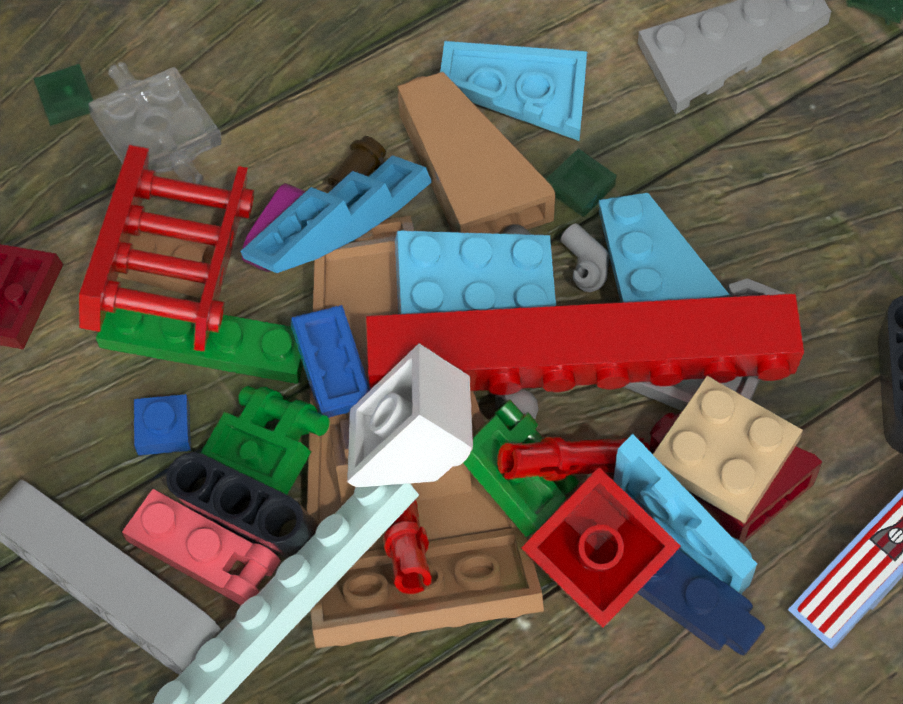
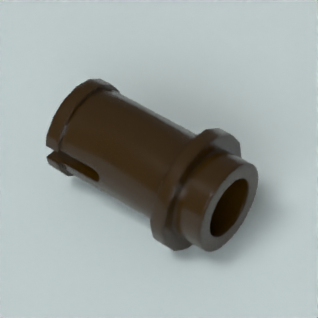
M363 136L361 140H354L350 145V154L334 174L327 179L328 184L332 185L331 188L333 189L352 171L369 177L374 170H377L385 162L383 159L386 156L384 147L377 140L369 136Z

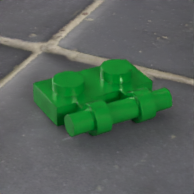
M246 386L240 391L238 397L240 405L245 407L241 416L238 418L224 412L200 454L288 495L312 452L299 442L300 437L309 432L323 436L328 431L330 420L328 416L318 413L316 407L302 400L289 402L283 399L280 392L267 387L255 389ZM280 420L274 431L264 428L267 421Z
M509 399L495 410L494 417L486 421L472 435L473 448L463 464L524 536L527 537L542 527L567 499L565 494L575 488L580 481L574 474L567 475L560 481H547L539 476L515 479L504 478L505 473H500L498 468V453L503 444L541 442L544 439L536 430L539 424L529 412L523 414L513 401Z

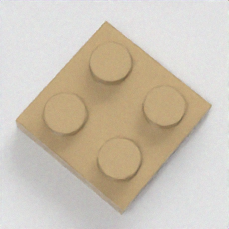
M707 376L653 455L685 489L739 521L746 523L799 442L803 430Z

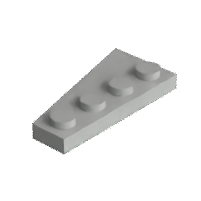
M737 0L641 30L638 34V45L674 113L677 114L689 107L690 100L704 92L707 95L724 86V81L742 69L748 72L760 65L762 58L774 50L783 51L827 25L831 10L825 0Z

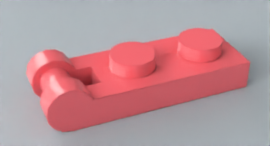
M154 489L151 490L122 531L125 541L239 605H242L246 600L259 593L257 587L264 576H272L281 562L280 558L265 546L257 543L253 544ZM237 560L245 564L239 576L228 573Z

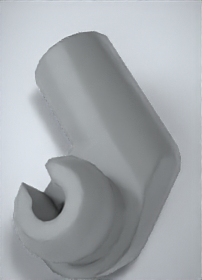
M575 223L565 230L560 241L578 257L576 270H573L572 274L574 282L581 290L593 292L601 288L607 280L610 256L608 251L578 223Z

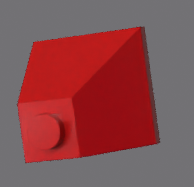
M599 467L521 547V550L601 628H604L681 545Z

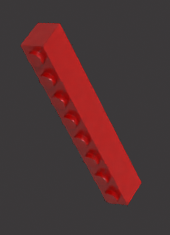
M796 294L366 316L370 390L418 344L423 345L469 375L470 391L489 390L492 394L510 395L519 392L522 388L541 387L549 392H565L578 385H597L599 388L610 390L619 389L634 382H651L655 386L667 387L682 382V380L705 379L707 376L719 383H727L736 377L758 376L759 379L764 381H776L784 379L790 374H795L804 354Z

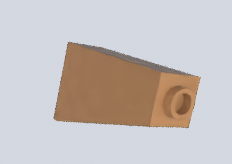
M444 72L428 77H417L406 84L397 86L400 118L422 166L426 167L432 181V189L452 232L502 234L503 230L512 224H519L528 230L554 221L555 192L552 186Z

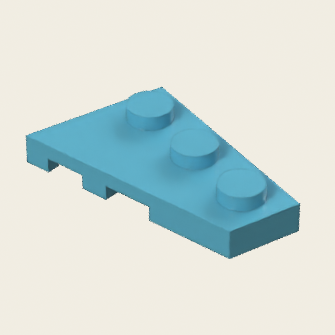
M444 41L440 72H444L472 103L580 141L587 64L586 51Z
M649 193L599 200V215L621 303L729 297V293Z
M632 434L618 448L613 481L681 545L678 550L742 594L750 586L757 563L752 559L750 551L739 540L731 537Z

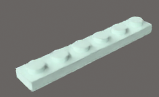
M411 484L356 487L354 494L342 507L318 525L315 535L295 555L288 557L281 563L276 575L256 596L249 598L240 606L236 617L216 638L207 641L199 649L195 660L174 681L167 683L159 690L152 704H222L419 496Z

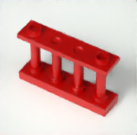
M129 145L79 292V328L100 332L106 313H115L117 308L196 323L194 350L204 352L210 331L219 333L225 302L218 300L240 219H249L253 207L255 190L246 188L248 168L238 166L232 190L156 176L155 170L148 169L149 148ZM152 196L225 209L226 211L222 226H216L145 212V207L141 206L143 199L151 200ZM141 232L216 247L211 264L133 249V244L129 243L131 235L139 237ZM130 269L203 283L205 286L201 301L194 302L121 288V282H118L117 278L119 273L127 274Z

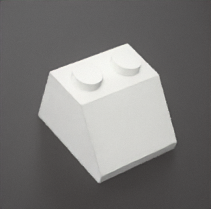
M418 344L350 409L347 482L355 487L434 482L452 466L462 464L473 448L470 376L421 344Z

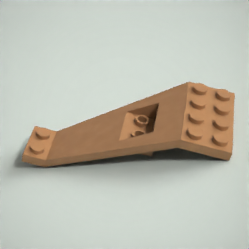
M411 216L386 219L361 237L314 260L313 312L343 305L368 384L366 316L398 314L395 238L397 231H414ZM311 390L310 404L314 405L317 409L313 393ZM470 391L473 435L485 422L474 392ZM350 412L329 417L330 425L328 431L323 436L309 432V450L312 452L309 455L307 512L316 520L318 525L328 516L335 514L354 494L356 488L347 482ZM463 463L459 466H452L437 481L410 483L419 494L416 498L420 526L426 529L429 539L426 559L431 573V584L429 586L423 584L425 590L417 594H405L396 588L392 559L387 556L384 549L383 540L384 534L387 532L386 530L311 609L316 648L335 645L345 646L359 641L390 636L400 637L414 632L445 627H461L469 623L500 618H516L524 614L543 612L542 590L534 562L521 550V547L527 542V537L524 536Z

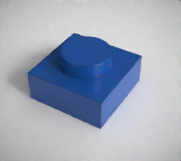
M187 394L134 399V447L138 456L191 451L190 405Z

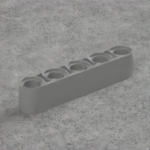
M19 480L0 500V542L176 674L180 675L195 660L197 652L207 641L216 638L222 630L216 622L200 608L26 481Z

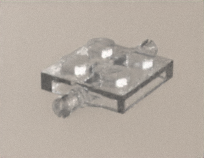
M124 62L118 63L119 69L114 64L109 69L108 74L119 90L88 104L90 116L122 164L129 145L149 148L148 169L155 170L156 173L173 170L181 181L202 184L204 178L192 161L200 153L221 145V132L180 73L173 67L138 81Z

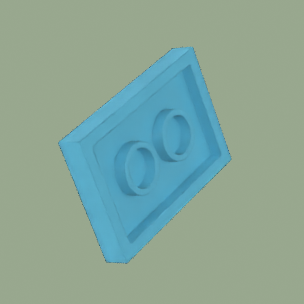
M397 231L395 257L398 314L556 306L550 235Z

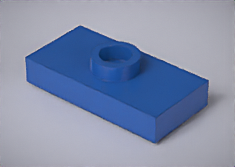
M343 305L292 317V331L318 412L328 416V418L349 413L350 409L370 391V387Z

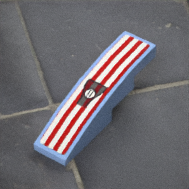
M903 489L849 543L788 609L832 650L869 609L873 610L903 577Z

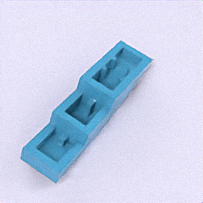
M392 155L369 177L352 171L329 193L310 187L240 252L245 260L275 273L316 260L361 237L398 212L432 183L426 167Z

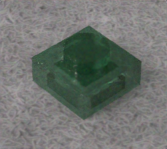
M80 64L33 78L50 126L97 111Z
M578 148L546 180L552 186L557 199L582 217H585L599 203V200H602L616 186L617 175Z

